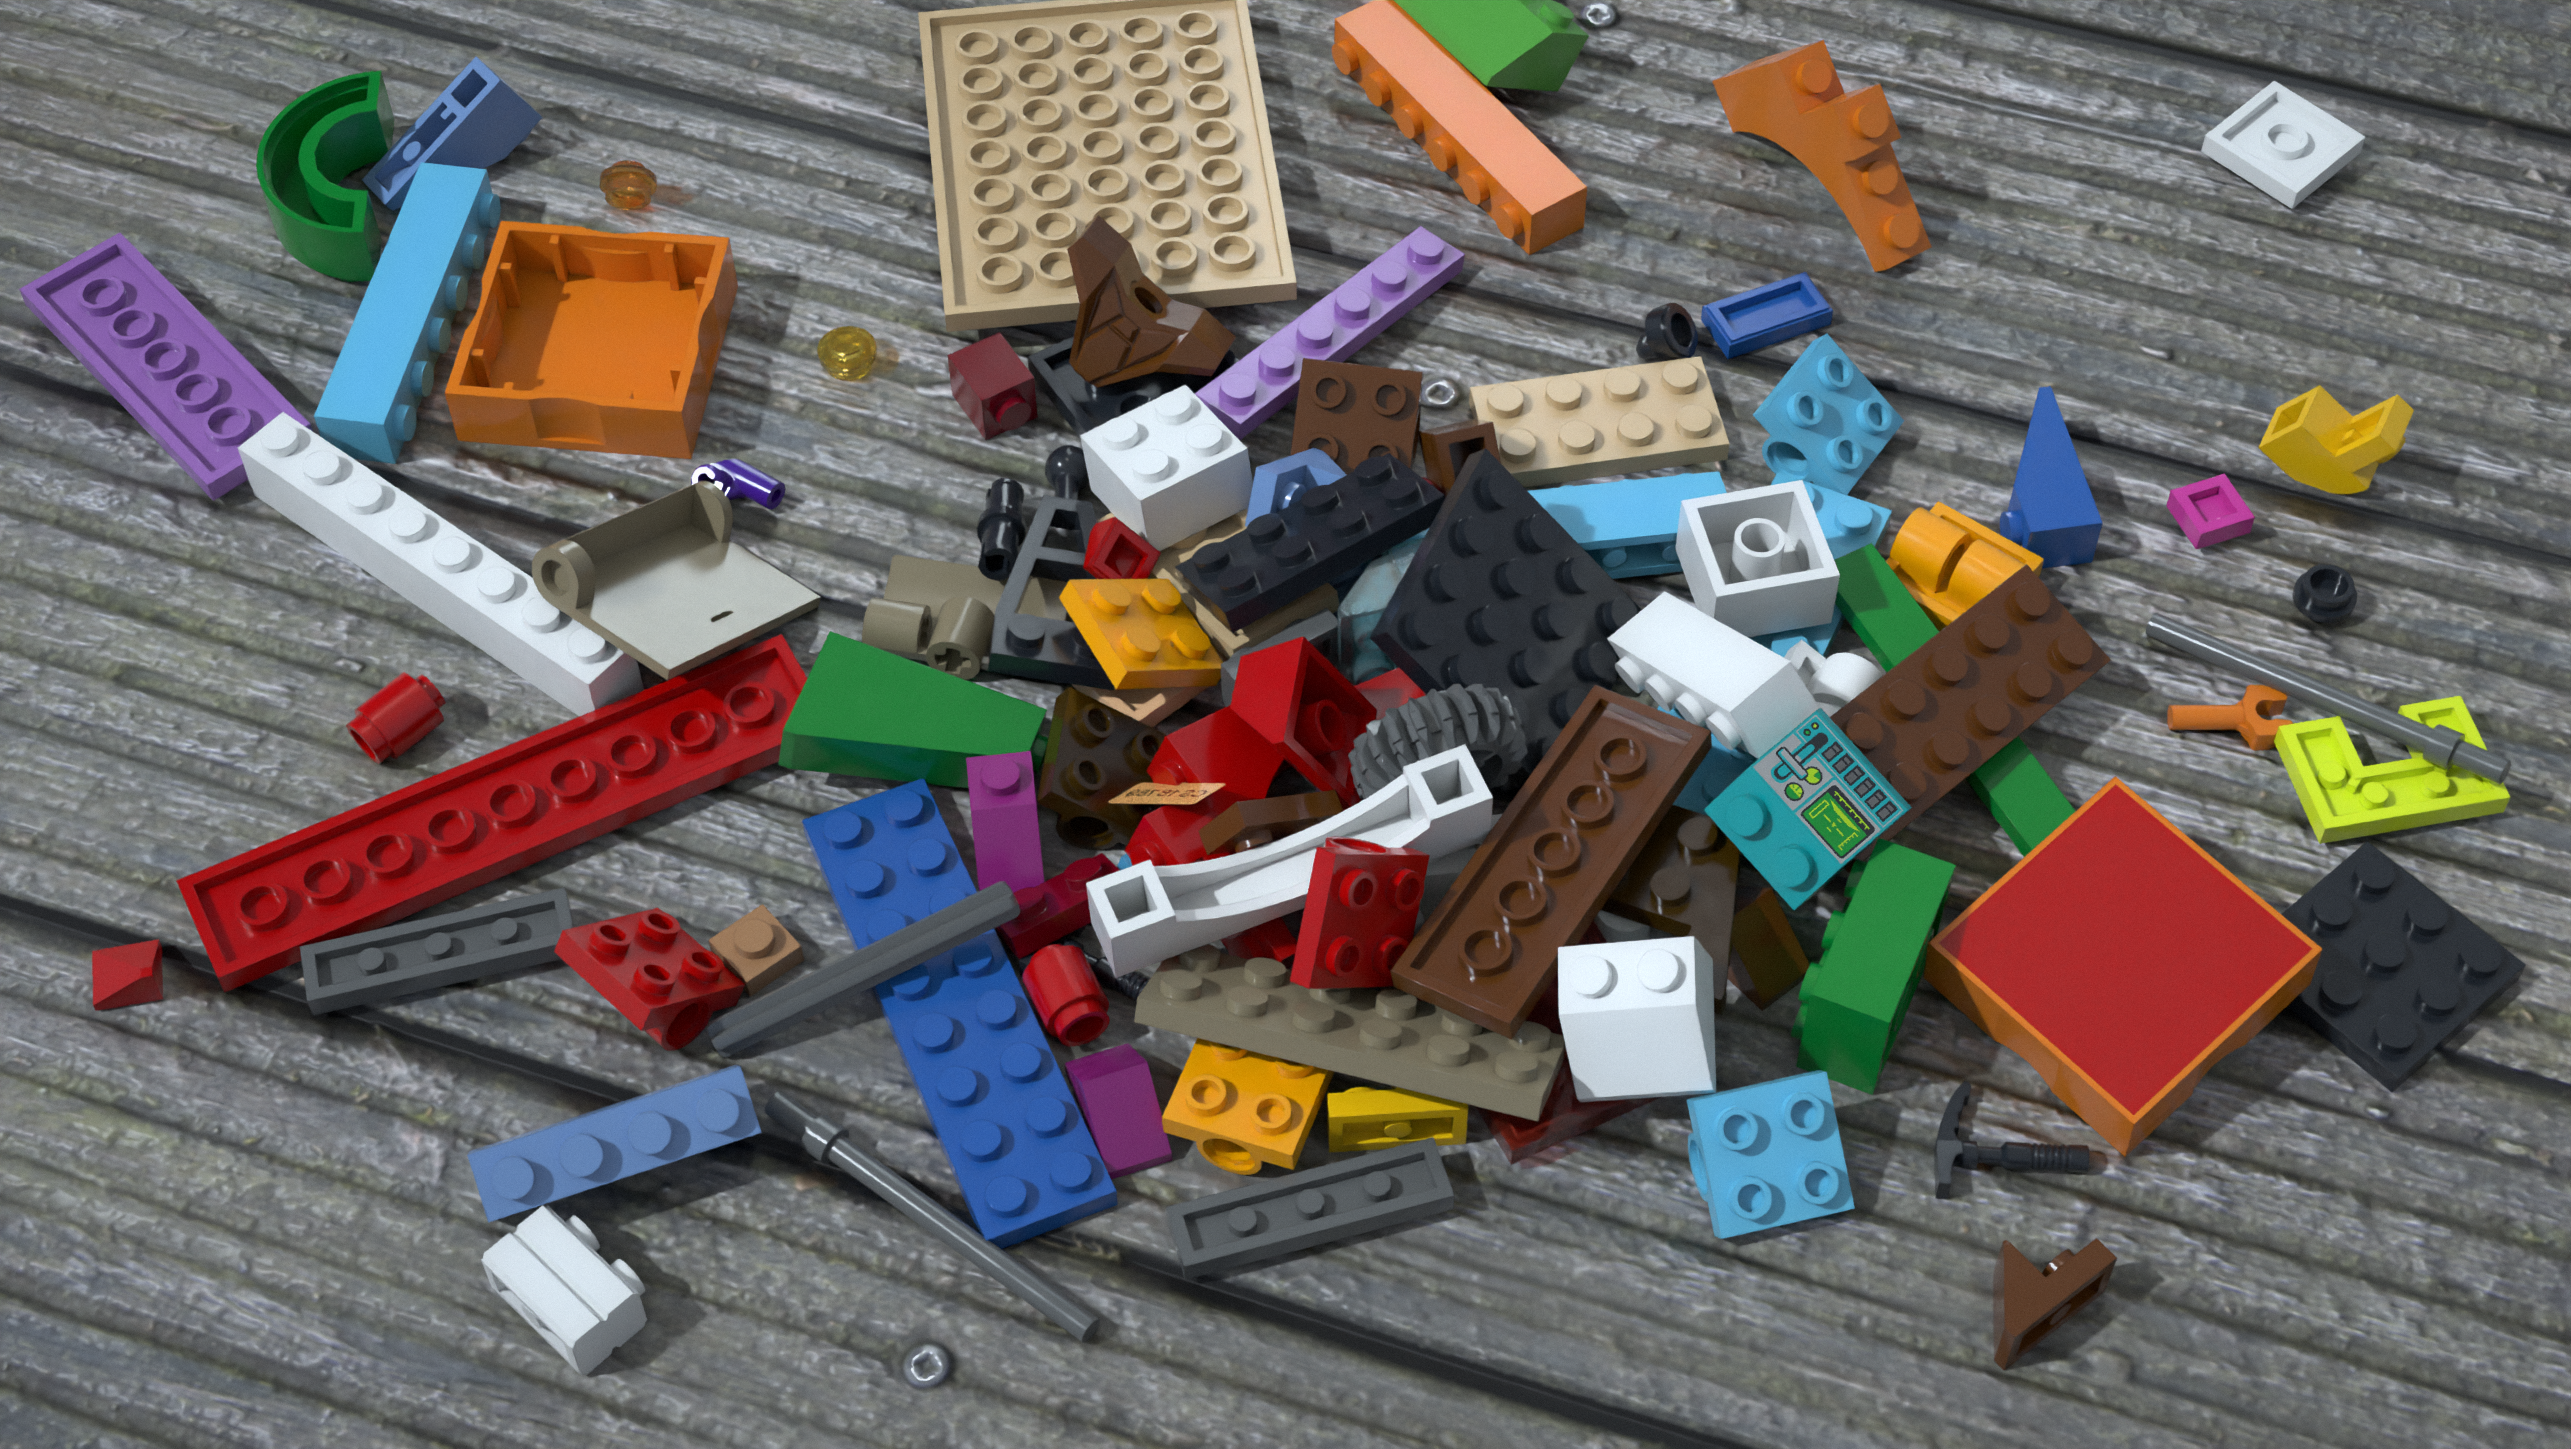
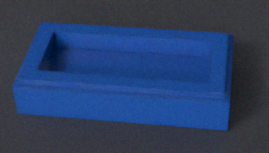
M1803 272L1702 306L1701 321L1727 359L1831 325L1833 309L1807 273Z

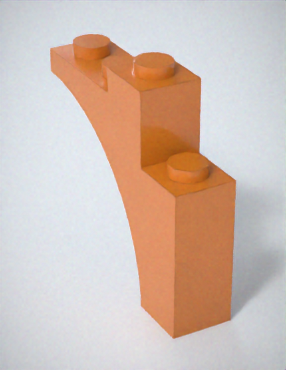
M1824 40L1758 59L1712 81L1733 133L1738 131L1749 132L1777 143L1800 160L1819 179L1840 206L1855 230L1874 272L1887 270L1932 247L1891 145V142L1902 137L1881 84L1844 93Z

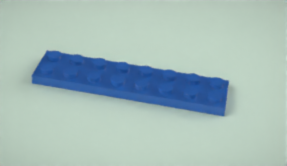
M918 779L802 820L805 837L855 951L977 893L925 779ZM994 928L872 987L976 1228L986 1241H991L1003 1249L1118 1205L1115 1186Z

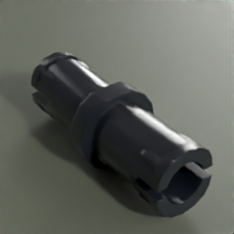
M1009 478L995 480L992 483L991 489L988 488L985 511L980 515L977 523V536L981 542L978 568L985 577L995 581H1003L1009 578L1018 557V547L1026 537V521L1022 515L1024 489L1017 481Z

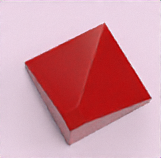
M1112 517L1093 526L1089 536L1083 568L1097 579H1148L1161 552L1118 518Z
M159 939L92 951L93 1007L95 1011L163 999L162 944Z

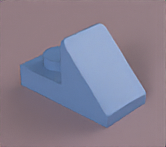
M1316 448L1256 467L1245 526L1247 527L1252 520L1259 516L1277 513L1301 500L1303 494L1308 490L1320 485H1329L1346 476V474L1324 451Z

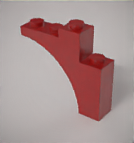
M1230 705L1165 736L1147 769V773L1153 779L1154 784L1179 786L1181 784H1225V786L1195 804H1166L1144 815L1124 850L1130 857L1132 866L1147 860H1151L1153 866L1189 864L1236 854L1234 851L1207 855L1198 831L1236 802L1265 799L1271 784L1292 765L1242 721L1230 708ZM1282 917L1219 939L1228 950L1229 955L1248 960L1252 958H1270L1282 963L1286 969H1289L1294 962L1297 942L1288 930Z

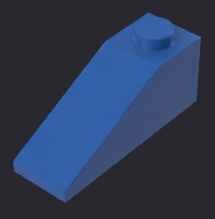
M2051 386L2040 387L2008 511L2002 512L2000 516V533L2003 537L2044 558L2042 569L2091 563L2103 522Z

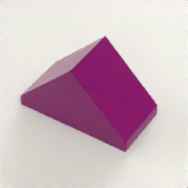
M1129 1043L1064 1063L1067 1078L1084 1122L1111 1180L1172 1161V1151L1167 1133H1164L1162 1114L1148 1062Z

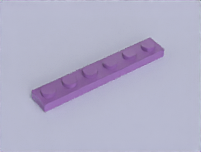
M1422 226L1418 227L1196 392L1195 395L1241 440L1298 396L1303 358L1334 362L1345 361L1462 272L1465 254Z

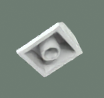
M1694 936L1558 947L1559 1018L1575 1091L1580 1102L1716 1093L1713 959Z

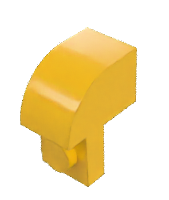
M2319 385L2276 408L2258 448L2295 481L2332 494L2357 493L2369 488L2379 464L2387 462L2401 450L2406 440L2404 433L2414 409L2397 394L2352 416Z

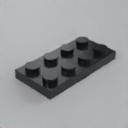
M1387 453L1384 456L1364 460L1357 465L1354 472L1329 485H1320L1308 490L1303 494L1301 500L1277 513L1265 514L1255 518L1248 524L1245 530L1230 538L1199 548L1192 558L1175 566L1182 587L1230 632L1235 633L1430 528L1446 498L1434 486L1393 455Z

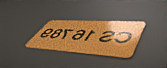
M1139 783L1113 798L1109 803L1195 804L1225 786V783H1182L1178 786L1159 783Z

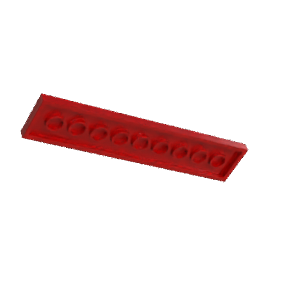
M781 634L176 880L225 993L301 961V946L376 930L778 762L783 728L807 677Z

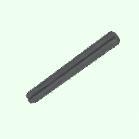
M999 881L710 1021L707 1025L710 1040L722 1057H729L1016 918L1021 913L1019 903L1006 881Z

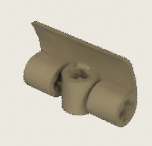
M894 555L891 561L884 597H873L867 606L863 622L862 643L906 659L925 661L931 668L964 680L973 678L980 670L988 671L991 631L995 610L1009 578L1003 581H995L985 577L980 572L978 566ZM1032 577L1018 614H1031L1037 617L1066 621L1068 612L1059 597L1068 582Z

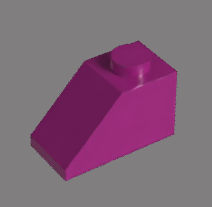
M1031 751L966 758L979 891L999 881H1006L1013 893L1020 889L1035 887L1043 883L1044 872Z

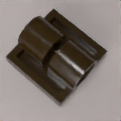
M1068 687L1055 700L1037 803L1058 812L1056 831L1062 840L1074 847L1085 850H1103L1114 846L1118 842L1127 846L1143 816L1166 804L1109 802L1139 784L1153 783V779L1147 773V769L1167 735L1071 687Z

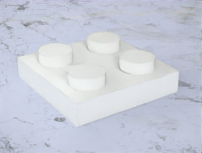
M2273 81L2207 133L2201 152L2293 209L2361 153L2365 136L2276 81Z

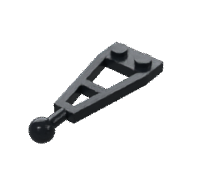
M1065 445L1055 449L1046 460L1045 475L1049 484L1055 489V496L1043 495L995 610L991 631L988 671L1114 691V685L1074 622L1037 617L1031 614H1018L1032 577L1064 582L1069 580L1097 579L1083 568L1090 532L1097 523L1092 502L1079 500V491L1084 489L1089 483L1083 449L1077 446ZM1052 527L1074 530L1078 552L1044 547Z

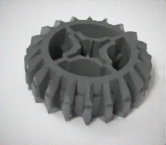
M1481 683L1472 684L1465 689L1460 684H1453L1447 690L1440 692L1431 689L1427 695L1417 699L1409 697L1408 702L1398 708H1388L1385 711L1386 716L1384 718L1371 721L1366 725L1367 732L1360 734L1353 741L1355 748L1348 756L1351 763L1350 771L1353 776V783L1359 798L1363 800L1402 775L1404 766L1464 744L1467 746L1490 791L1494 787L1504 786L1508 782V775L1516 773L1522 767L1521 760L1528 751L1525 745V734L1522 730L1524 725L1517 709L1512 708L1508 697L1502 696L1498 688H1484Z

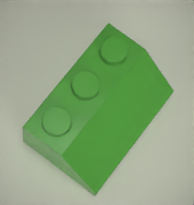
M1394 0L1484 85L1489 87L1558 92L1589 37L1585 31L1572 21L1574 18L1572 11L1553 0Z

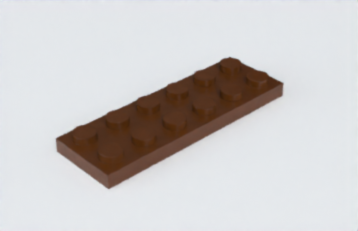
M2027 564L1830 717L1912 807L1879 838L1887 841L1891 840L2111 661ZM1877 840L1857 858L1865 861L1870 857ZM1856 859L1845 868L1848 873L1851 872Z
M1594 685L1392 968L1393 987L1512 1040L1558 973V947L1576 946L1712 748L1711 730Z

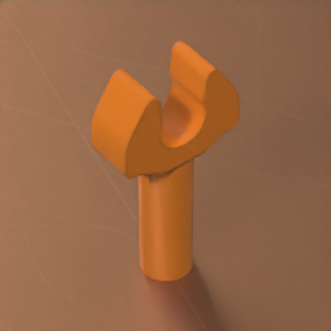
M2248 685L2243 699L2235 705H2169L2167 712L2169 730H2237L2248 742L2250 749L2254 751L2275 748L2274 739L2278 727L2293 723L2290 720L2283 719L2266 720L2259 716L2281 715L2287 701L2286 694L2265 685Z

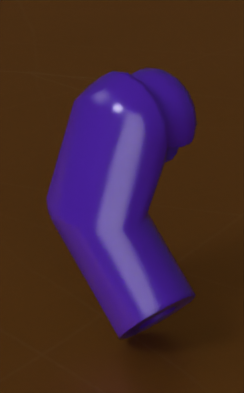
M728 459L713 464L701 465L695 469L691 476V485L699 481H708L718 486L728 497L729 501L747 497L769 510L776 508L781 503L786 490L785 484L739 459Z

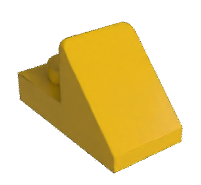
M1392 1085V1090L1355 1087L1343 1093H1327L1329 1153L1389 1149L1431 1137L1434 1138L1436 1146L1466 1144L1468 1104Z

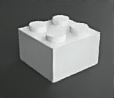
M1186 385L1165 393L1157 399L1080 435L1092 492L1116 518L1158 551L1249 507L1253 480L1247 447Z
M1803 480L1681 501L1675 549L1697 610L1746 637L1832 622L1840 574Z

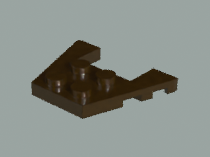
M1672 805L1601 910L1679 937L1694 936L1713 959L1714 1013L1722 1015L1726 1008L1728 969L1731 961L1734 912H1736L1742 852L1709 816Z

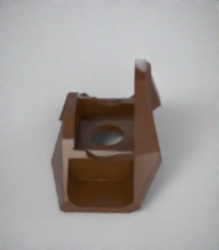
M1099 215L1096 216L1085 226L1086 228L1067 249L1080 303L1069 361L1074 371L1086 382L1096 387L1153 372L1212 376L1236 336L1205 309L1174 301L1142 273L1131 243Z

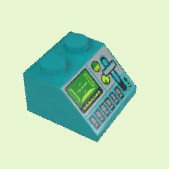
M1819 708L1750 765L1704 811L1793 910H1796L1820 892L1912 807L1822 708Z

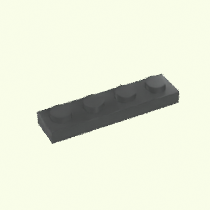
M566 888L301 946L300 953L306 997L313 1015H318L560 960L561 958L554 953L562 930L574 928Z
M1431 1137L1166 1206V1220L1184 1278L1187 1280L1454 1209L1455 1195L1435 1140Z

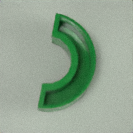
M381 70L337 78L301 95L286 106L271 122L262 137L257 152L256 169L275 232L281 244L295 259L305 266L345 282L371 281L380 260L382 238L368 191L345 189L337 184L350 172L368 163L380 161L392 148L395 119Z

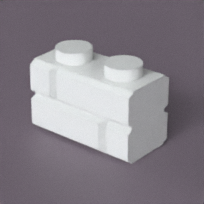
M542 1205L517 1226L515 1233L509 1232L484 1252L481 1261L491 1287L580 1375H587L612 1354L614 1347H621L645 1326L647 1317L640 1295L645 1292V1287L636 1273L624 1261L617 1259L609 1265L596 1252L600 1248L599 1242L586 1224L578 1217L573 1215L567 1221H564L549 1206Z

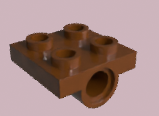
M1303 358L1290 456L1316 448L1324 451L1348 475L1354 472L1357 465L1364 460L1390 453L1412 470L1417 453L1418 431H1420L1423 372Z

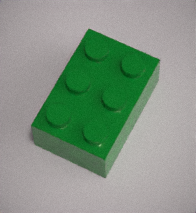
M1879 837L1868 862L1856 859L1843 896L1848 899L1842 912L1838 910L1833 911L1823 936L1821 948L1825 949L1820 963L1811 962L1799 992L1798 1001H1801L1802 1004L1791 1032V1037L1801 1040L1796 1067L1809 1072L1816 1070L1827 1071V1076L1830 1080L1870 1095L1874 1094L1925 971L1928 943L1939 934L1956 867L1955 864Z

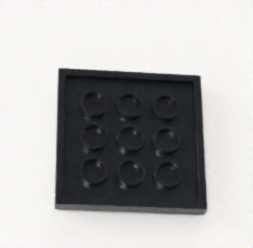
M1485 448L1469 455L1369 638L1426 695L1431 689L1440 692L1447 690L1453 684H1460L1465 689L1472 684L1482 683L1484 688H1498L1502 696H1507L1512 708L1517 709L1524 725L1522 730L1525 734V745L1528 753L1521 760L1522 767L1516 773L1508 775L1522 788L1594 685L1611 691L1619 675L1615 668V663L1620 658L1607 638L1642 609Z

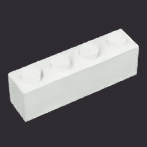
M1665 591L1607 638L1620 658L1615 663V668L1632 690L1640 693L1645 689L1665 711L1669 712L1676 708L1686 721L1703 728H1709L1717 740L1729 750H1733L1738 746L1759 759L1819 709V706L1791 661Z

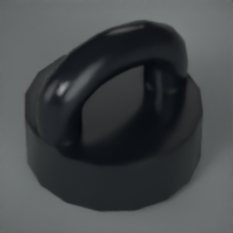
M1668 303L1652 309L1647 314L1645 320V332L1640 337L1636 346L1638 356L1642 359L1656 357L1659 361L1691 358L1695 354L1698 343L1697 330L1691 315L1677 303Z

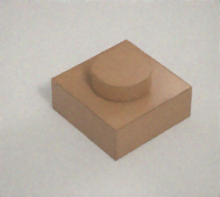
M763 904L708 940L711 952L720 957L724 966L745 983L743 989L750 997L804 961L801 945Z

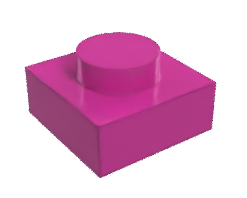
M2225 474L2171 490L2166 505L2196 550L2250 533L2255 516Z

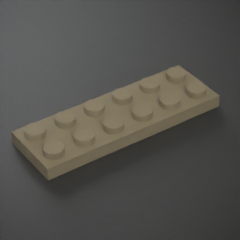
M1210 944L1163 960L1137 997L1135 1023L1538 1121L1564 1061L1566 1051L1563 1035L1551 1033L1547 1027L1536 1022L1524 1021L1511 1040L1431 1003L1419 1001L1415 996L1402 990L1386 989L1377 991L1365 987L1308 989L1291 982L1292 970L1286 969L1282 963L1270 958H1252L1248 960L1221 953L1218 948Z

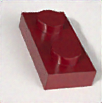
M1100 853L1093 858H1083L1071 863L1063 873L1035 887H1027L1014 892L1021 913L1016 918L994 928L998 937L1020 959L1091 923L1086 883L1120 870L1103 853Z

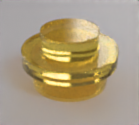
M843 326L829 331L820 339L817 347L820 364L832 377L842 381H853L865 376L870 371L877 356L874 337L868 331L854 326Z

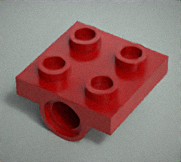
M1327 837L1324 847L1316 848L1290 981L1308 989L1393 986L1391 970L1413 939L1419 905L1424 893V881L1430 855L1413 848L1385 847L1373 842L1349 837Z
M659 908L562 930L554 953L639 1030L645 1031L667 1051H675L691 1043L704 1030L714 1011L736 1006L745 986V983L724 966L720 957L701 946L680 927L679 922L673 916Z

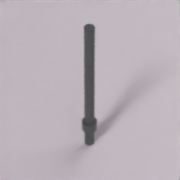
M2154 613L2147 624L2146 635L2417 749L2423 752L2424 760L2447 770L2455 765L2497 784H2502L2509 772L2510 760L2465 742V734L2444 725L2438 724L2435 728L2429 727L2159 613Z
M782 1091L776 1092L769 1099L765 1106V1114L800 1138L801 1148L823 1164L833 1162L1082 1343H1086L1095 1334L1099 1327L1100 1319L991 1241H986L979 1232L848 1139L849 1131L825 1114L817 1117Z

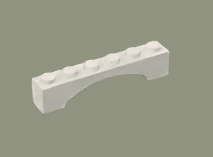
M1464 744L1404 766L1402 775L1373 795L1321 823L1283 839L1233 855L1189 864L1153 866L1151 860H1147L1087 882L1091 923L1114 976L1117 978L1305 908L1316 848L1324 847L1327 837H1349L1373 842L1385 847L1413 848L1429 854V861L1483 842L1491 831L1493 797L1467 746Z

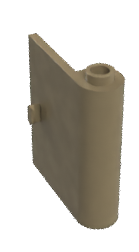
M708 481L696 482L542 548L535 554L532 561L534 583L539 593L548 603L666 680L819 607L821 596L730 540L733 524L731 503L718 486Z

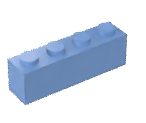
M733 1065L469 1151L467 1156L489 1223L762 1132L741 1066Z

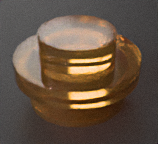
M623 160L614 163L600 174L599 186L605 194L606 202L612 207L622 210H637L650 204L651 196L657 190V177L651 170L645 168L643 164L636 161Z

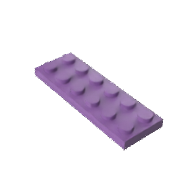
M121 233L112 236L19 289L25 305L213 501L249 480L238 447L279 414L284 412L313 431L311 424Z

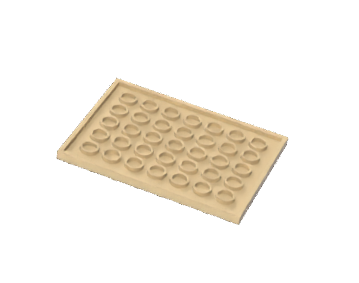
M1055 0L918 12L947 332L1077 320L1080 303L1067 249L1086 228L1085 226L1098 215L1131 243L1142 273L1174 301L1200 308L1297 300V282L1247 0Z

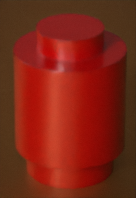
M403 672L356 708V717L346 727L363 752L375 763L380 764L389 756L397 759L443 723L444 717L440 708L446 702L439 690L427 677L421 674L414 679L409 674Z
M1052 944L1037 951L1024 970L1022 979L1048 1033L1058 1037L1063 1045L1070 1047L1089 1043L1099 1037L1107 1029L1110 1022L1107 1014L1109 1001L1084 952L1079 947Z

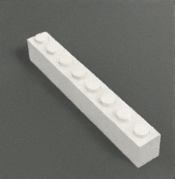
M282 412L238 447L253 493L257 498L576 715L582 716L644 690L637 660L548 603L539 593L532 577L286 413Z

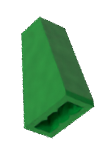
M830 631L783 728L778 765L795 770L907 782L925 779L927 784L969 788L966 758L1031 751L1033 772L1039 774L1045 760L1049 738L1041 734L1047 709Z

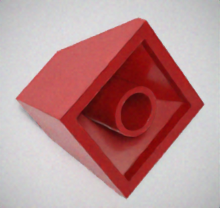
M1304 636L1240 656L1230 708L1320 792L1335 790L1343 811L1361 802L1362 800L1359 798L1353 783V776L1350 771L1351 763L1348 755L1355 748L1353 741L1360 734L1367 732L1366 725L1376 720L1377 709Z

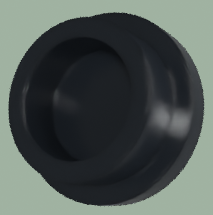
M2319 564L2311 567L2297 579L2292 598L2297 609L2306 617L2317 622L2335 623L2351 615L2357 602V592L2352 577L2344 569L2331 564Z

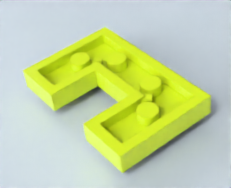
M2461 696L2402 705L2398 710V714L2429 727L2435 728L2438 724L2463 733L2465 734V742L2487 750ZM2340 716L2279 726L2274 739L2275 746L2319 844L2503 813L2510 800V795L2503 782L2502 784H2497L2455 765L2447 770L2424 760L2423 752L2407 745L2406 747L2412 757L2411 759L2363 767Z

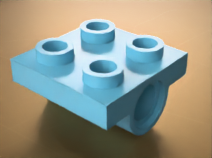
M1828 334L1811 342L1753 414L1770 434L1763 444L1762 455L1768 467L1775 474L1780 472L1807 482L1812 481L1818 486L1845 495L1850 492L1904 422L1901 416Z
M1816 1070L1686 1099L1693 1133H1690L1688 1136L1690 1166L1697 1189L1703 1200L1708 1202L1715 1237L1724 1239L1855 1209L1827 1071Z

